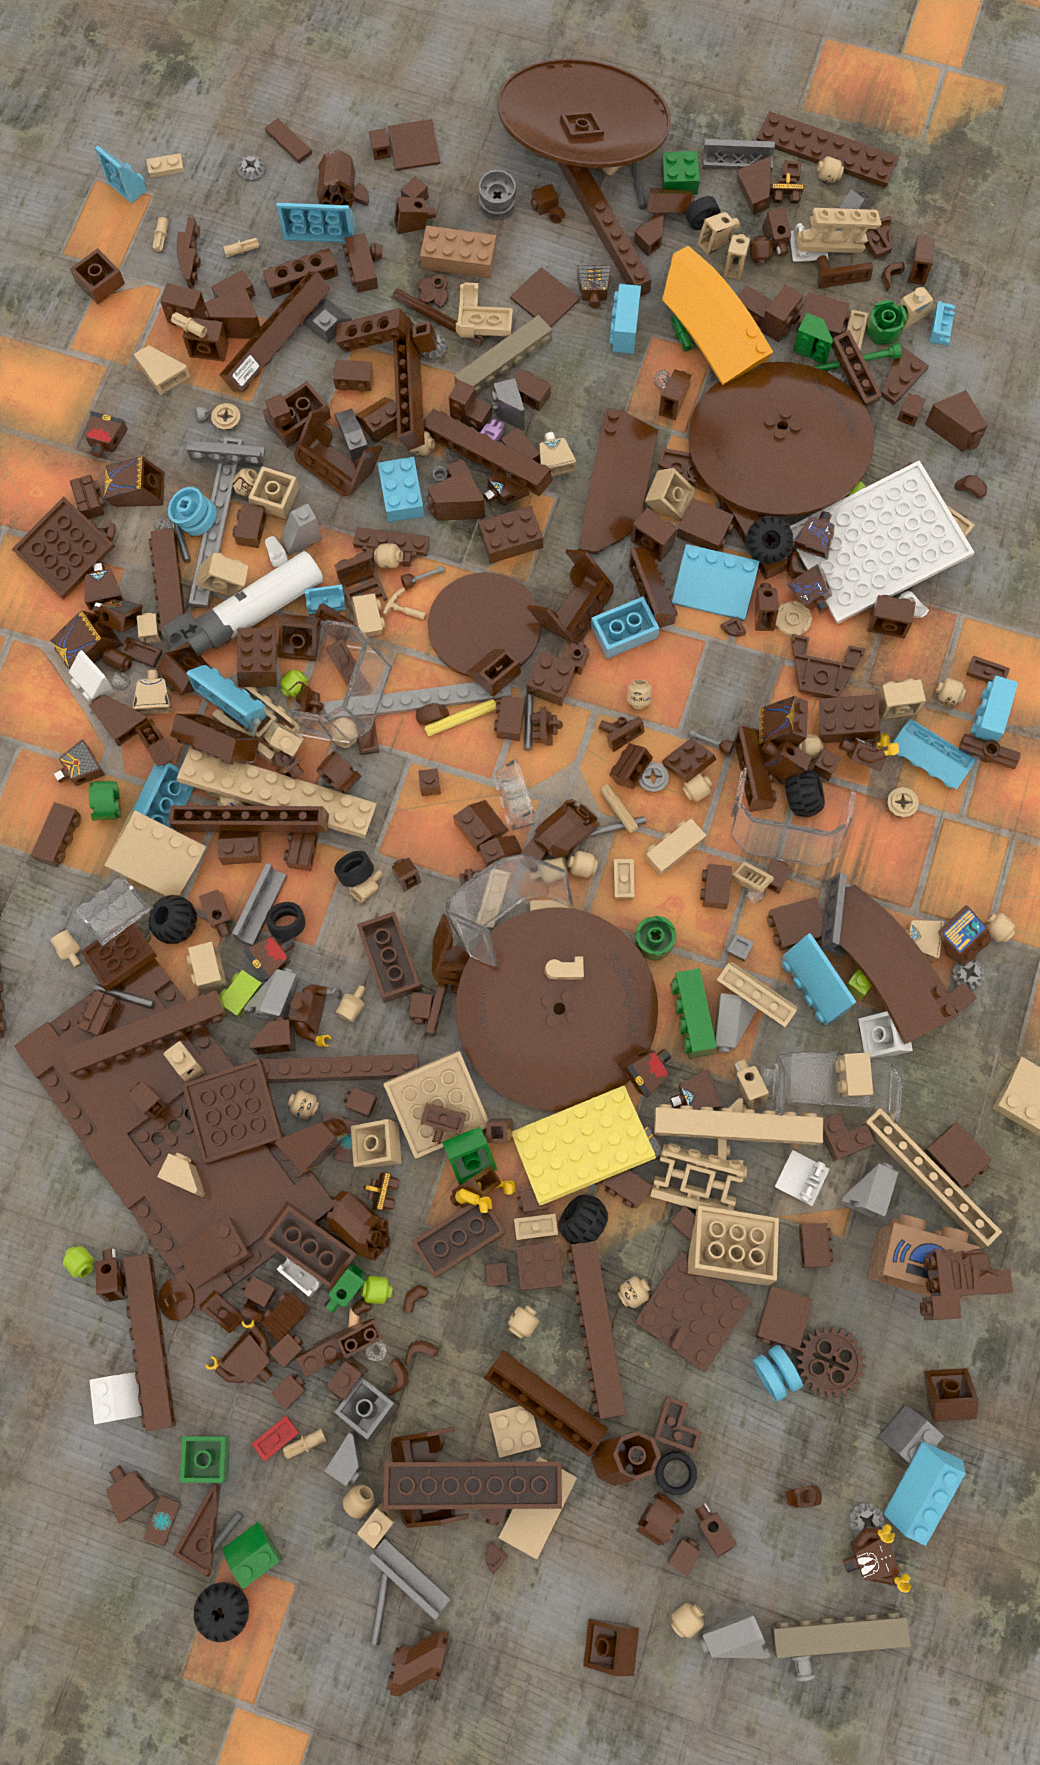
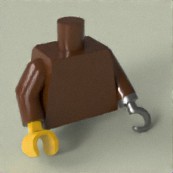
M310 984L303 988L302 992L294 993L290 1003L289 1021L294 1025L295 1032L299 1037L311 1042L315 1041L316 1045L320 1048L328 1047L329 1045H326L324 1040H331V1037L329 1035L317 1036L326 997L333 995L337 989L339 991L337 998H340L342 990L339 987H334L330 990V987Z

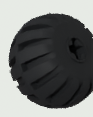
M765 516L756 520L750 526L746 535V546L750 555L757 561L765 564H774L782 561L790 553L793 546V532L788 523L783 519L775 516ZM768 535L774 539L770 546L764 541Z
M807 769V771L794 778L789 777L786 779L787 800L791 811L796 816L811 817L823 810L825 805L823 787L815 771Z
M168 895L162 897L153 905V909L150 910L149 928L152 934L163 943H181L187 940L192 935L193 930H195V923L197 922L196 910L193 904L183 896Z
M583 1194L575 1197L564 1209L560 1217L559 1229L562 1236L571 1244L589 1243L590 1241L597 1240L604 1231L608 1221V1212L605 1205L598 1198L591 1195Z
M220 1582L208 1586L200 1593L194 1605V1622L198 1631L206 1639L214 1642L232 1640L243 1631L248 1621L249 1604L241 1589L231 1583ZM222 1608V1613L225 1615L218 1618V1614L215 1611Z

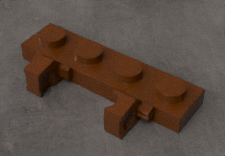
M356 527L353 545L356 548H363V551L370 552L373 560L374 551L380 544H397L404 555L402 560L403 566L410 567L412 557L417 555L427 556L430 536Z

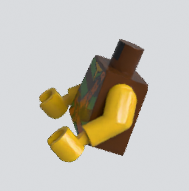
M490 1165L454 1188L450 1200L453 1205H460L461 1208L470 1204H479L480 1212L487 1213V1208L492 1209L490 1197L483 1196L494 1188L499 1189L500 1187H503L504 1194H513L515 1192V1183L512 1180L502 1181Z

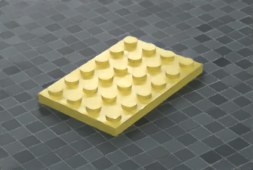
M621 1086L512 1132V1137L540 1206L656 1158L625 1086Z

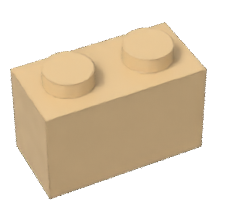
M375 593L352 597L351 603L359 639L381 635L383 628H385L383 617L379 615L381 604L380 600L376 599Z

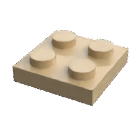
M516 1406L489 1414L499 1458L541 1447L534 1416L523 1407Z

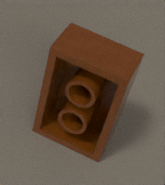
M308 381L284 396L291 412L292 422L275 428L267 408L263 410L265 422L287 448L300 439L310 411L326 406L329 408ZM328 411L324 422L331 418L330 411Z
M532 505L478 521L479 533L490 564L543 548V536Z
M237 628L238 687H277L276 628Z
M878 694L819 699L820 736L823 743L841 742L843 738L852 741L854 737L862 740L881 739Z

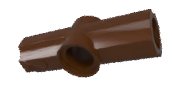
M968 734L963 735L959 745L960 751L977 756L985 763L994 762L1011 769L1016 768L1021 756L1020 752L1000 746L995 740L986 741ZM986 749H990L993 754H989Z

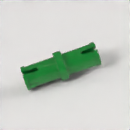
M675 315L672 316L673 318L670 320L676 331L675 336L680 340L683 351L691 350L694 344L691 341L689 332Z

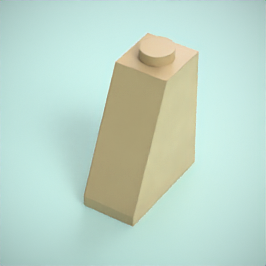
M150 345L138 350L134 354L138 366L159 395L190 378L185 364Z

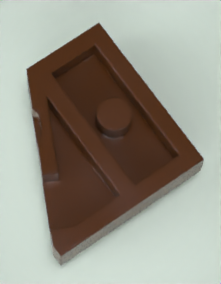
M891 216L880 219V227L866 231L868 240L866 245L875 259L891 253Z

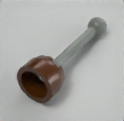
M439 566L436 570L416 577L412 574H404L401 576V582L405 590L414 587L416 580L436 573H444L445 568L444 566Z
M694 730L689 731L691 738L697 737L717 745L722 754L730 756L735 742L730 740L717 742L697 734Z

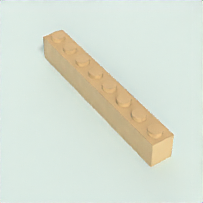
M661 1104L654 1110L653 1135L820 1145L823 1143V1118L817 1117V1114L814 1113L796 1116L795 1112H784V1115H776L775 1111H763V1114H757L755 1110L749 1109L742 1110V1113L734 1112V1109L731 1108L713 1111L712 1107H701V1110H693L692 1106H680V1109L672 1108V1105Z
M881 1108L875 1111L862 1124V1126L867 1124L872 1137L965 1232L969 1233V1236L981 1248L988 1247L1002 1233L977 1205Z

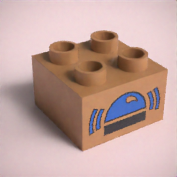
M900 1215V1219L892 1218L891 1224L877 1229L866 1278L930 1296L926 1289V1279H929L928 1270H925L923 1262L926 1252L953 1249V1253L962 1250L966 1252L980 1249V1247L967 1243L969 1233L943 1227L942 1231L933 1230V1233L925 1231V1220L908 1215ZM959 1296L960 1300L970 1298V1296Z

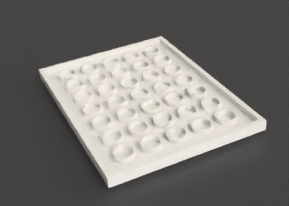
M920 460L811 515L812 517L819 518L822 511L829 512L832 515L830 523L835 525V531L828 560L795 549L799 553L798 556L806 570H809L816 564L823 568L832 591V596L826 602L837 624L872 607L878 595H889L892 597L974 555L972 547ZM809 517L790 526L793 532V547L796 536Z

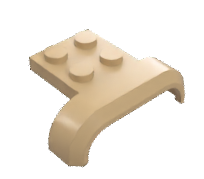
M478 283L461 284L458 322L456 323V333L460 338H474L475 335L500 337L511 335L513 308L479 307Z

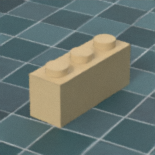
M692 819L687 822L685 820L677 825L676 831L672 834L668 832L662 837L661 843L657 846L653 844L646 850L645 860L660 877L705 842L706 834Z

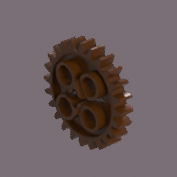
M826 1326L822 1328V1333L818 1329H814L815 1336L808 1333L809 1341L804 1339L801 1341L804 1348L800 1347L798 1351L802 1355L795 1356L796 1359L801 1360V1364L796 1365V1368H802L803 1370L799 1373V1377L805 1376L806 1379L803 1384L811 1383L809 1390L813 1391L817 1388V1395L819 1396L824 1391L826 1398H830L831 1392H833L835 1398H839V1391L846 1396L847 1388L854 1391L853 1383L860 1385L857 1377H864V1374L860 1372V1368H866V1365L861 1364L860 1361L866 1357L859 1356V1352L863 1348L855 1347L858 1340L850 1341L851 1333L843 1336L844 1329H840L838 1333H836L834 1326L831 1327L830 1332H828ZM823 1341L829 1345V1351L826 1354H823L819 1349V1345ZM842 1350H846L849 1353V1359L846 1362L841 1361L839 1357ZM813 1353L824 1358L833 1357V1362L848 1367V1371L837 1366L828 1367V1362L813 1357ZM815 1362H819L822 1366V1371L819 1374H815L812 1371V1365ZM836 1370L842 1374V1379L839 1383L834 1382L832 1374Z

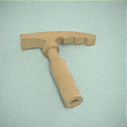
M404 587L391 597L383 611V617H387L392 609L393 611H401L406 615L425 620L426 617L425 612L409 607L404 608L394 603L401 594H404Z

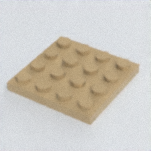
M459 1050L383 1082L415 1159L444 1147L442 1142L459 1135L452 1132L443 1133L441 1144H437V1141L436 1143L432 1142L436 1130L420 1123L426 1102L465 1113L466 1119L461 1134L479 1126L482 1130L487 1128L489 1120Z

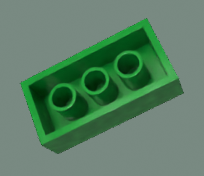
M700 968L676 972L672 983H670L672 995H676L674 1007L676 1015L680 1014L678 1025L680 1034H684V1053L688 1054L689 1059L713 1055L717 1045Z

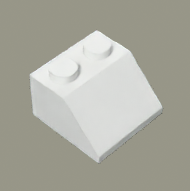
M81 650L69 670L72 676L70 681L77 689L82 688L84 691L82 694L88 702L103 695L110 696L115 692L111 684Z
M887 1011L858 1019L864 1053H870V1058L895 1056L913 1051L911 1042L903 1043Z
M135 1372L90 1380L94 1424L143 1415L142 1406H140L138 1400L140 1385L136 1382Z

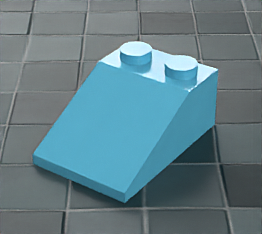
M98 145L95 147L107 183L130 203L134 202L146 191L144 178L139 173L136 174L128 163H123L119 158Z

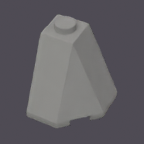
M309 504L291 511L288 516L280 541L289 556L322 540L317 518Z
M283 968V971L277 969L244 1008L246 1014L272 1021L278 1017H285L287 1020L291 1007L290 1003L294 997L299 980L297 974H294L295 971L288 968Z
M721 993L717 1000L714 1036L717 1045L716 1049H718L719 1053L734 1051L758 1009L739 995Z
M877 1164L845 1193L838 1203L875 1220L885 1217L899 1172L893 1170L894 1167L890 1164Z
M749 1609L701 1631L703 1637L699 1640L705 1653H710L712 1658L767 1659L770 1657L768 1649L764 1646L765 1641L759 1626Z

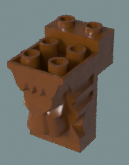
M953 1249L933 1250L926 1252V1256H924V1268L928 1270L929 1279H926V1289L931 1296L922 1298V1302H920V1314L924 1316V1321L961 1319L959 1296L1013 1293L1011 1270L992 1269L989 1257L986 1253H983L982 1249H973L966 1252L962 1250L954 1253Z

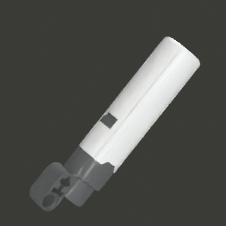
M303 551L197 619L188 613L174 619L163 627L162 636L172 647H178L187 642L197 656L212 647L216 650L237 637V628H251L303 595L305 589H312L323 582V575L311 555Z

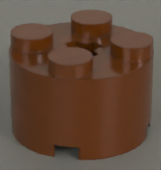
M334 750L316 770L336 791L345 794L362 777Z
M657 1491L653 1496L656 1499L654 1504L649 1503L637 1524L639 1527L636 1528V1531L656 1545L663 1546L665 1542L668 1543L674 1533L672 1527L676 1522L679 1523L684 1511L680 1505Z

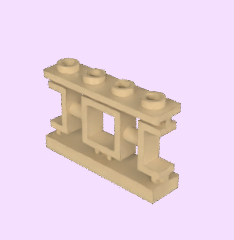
M814 208L812 211L813 216L810 217L811 230H802L795 237L799 251L863 253L865 250L864 243L868 241L866 231L880 227L881 220L877 210ZM836 228H844L842 231H835Z
M255 687L238 688L239 690H246L250 697L254 700L258 699L265 705L266 717L270 721L260 732L256 731L255 737L260 739V741L264 739V735L272 721L278 722L276 717L291 727V730L298 734L303 732L299 720L295 717L290 718L287 716V712L281 706H274L272 700L265 694L261 696ZM216 709L212 714L214 720L252 735L250 730L240 724L241 727L231 720L233 718L221 709ZM259 742L256 753L274 766L276 763L275 755L281 750L268 744L271 749L269 750Z
M733 962L727 964L717 981L784 1027L787 1026L798 1009L795 1004Z
M663 1144L660 1161L669 1163L665 1178L655 1176L650 1197L697 1209V1206L700 1205L734 1211L736 1197L728 1196L727 1193L731 1180L742 1182V1177L745 1173L744 1165L736 1160H722L719 1156L713 1154L707 1156L695 1149H681L676 1144ZM675 1158L687 1161L685 1171L673 1168ZM690 1169L710 1174L706 1189L686 1184ZM716 1169L728 1172L725 1182L714 1179ZM671 1176L682 1179L680 1189L668 1186ZM711 1188L723 1190L721 1200L709 1197Z

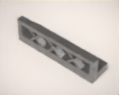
M705 139L703 168L739 170L761 159L770 157L772 171L775 142ZM707 157H714L717 160L715 162H707ZM732 158L734 161L727 163L724 159ZM748 158L752 162L745 164L741 160Z
M192 441V444L187 445L186 448L190 461L255 467L264 466L266 453L265 447Z
M268 863L265 864L232 932L236 940L251 946L255 945L266 922V915L274 906L287 879L286 874L274 870L272 865Z
M841 872L828 880L821 949L839 957H842L845 952L839 945L845 889L851 886L846 883L847 875Z
M386 1538L369 1557L379 1569L434 1620H436L440 1612L450 1601L451 1598Z

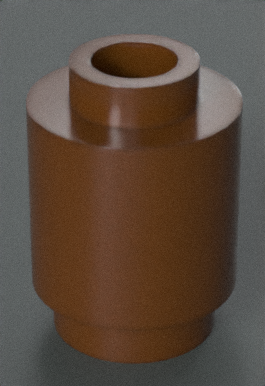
M107 648L102 656V661L106 666L124 673L132 666L131 656L115 648Z

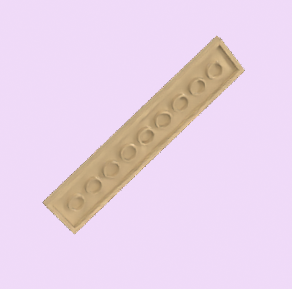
M191 746L177 776V782L255 806H323L329 813L328 828L364 839L377 803L299 779H293L292 777L250 764H240L234 762L233 765L222 762L221 758L210 757L207 755V752L194 750Z

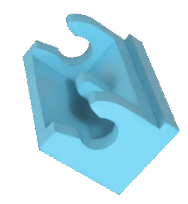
M938 301L934 310L929 342L949 345L955 312L946 309L954 310V305Z
M342 585L304 590L309 615H315L321 603H325L337 612L346 611Z

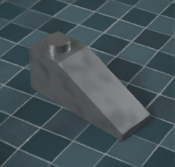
M351 408L336 413L335 417L351 460L355 461L362 456L363 451L368 450V446Z

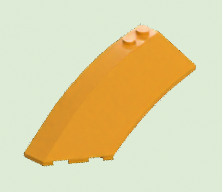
M689 246L673 253L662 301L670 308L692 336L722 386L766 362L773 351L756 322L727 282Z

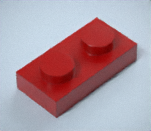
M286 1415L254 1441L252 1446L265 1462L300 1432Z

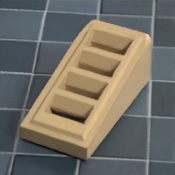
M745 861L732 875L737 884L760 893L774 880L773 876Z

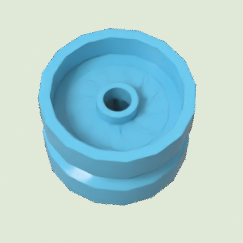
M185 487L179 490L172 497L168 506V516L171 521L191 536H199L209 530L215 522L217 515L216 506L213 502L205 497L199 489L194 487Z
M777 1344L768 1350L770 1361L766 1356L760 1354L752 1359V1363L771 1397L776 1402H779L786 1397L785 1386L794 1393L801 1389L803 1384L792 1361L781 1346Z

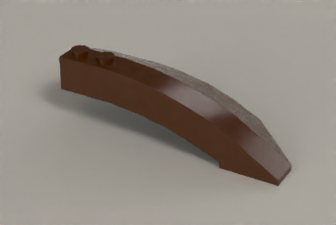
M608 408L605 410L587 498L579 551L598 554L608 545H614L624 540L625 536L632 533L633 523L643 512L658 429L625 411Z
M854 884L846 888L839 945L851 957L876 991L903 1043L907 1044L956 1018L958 1014L938 975L905 929L888 911Z

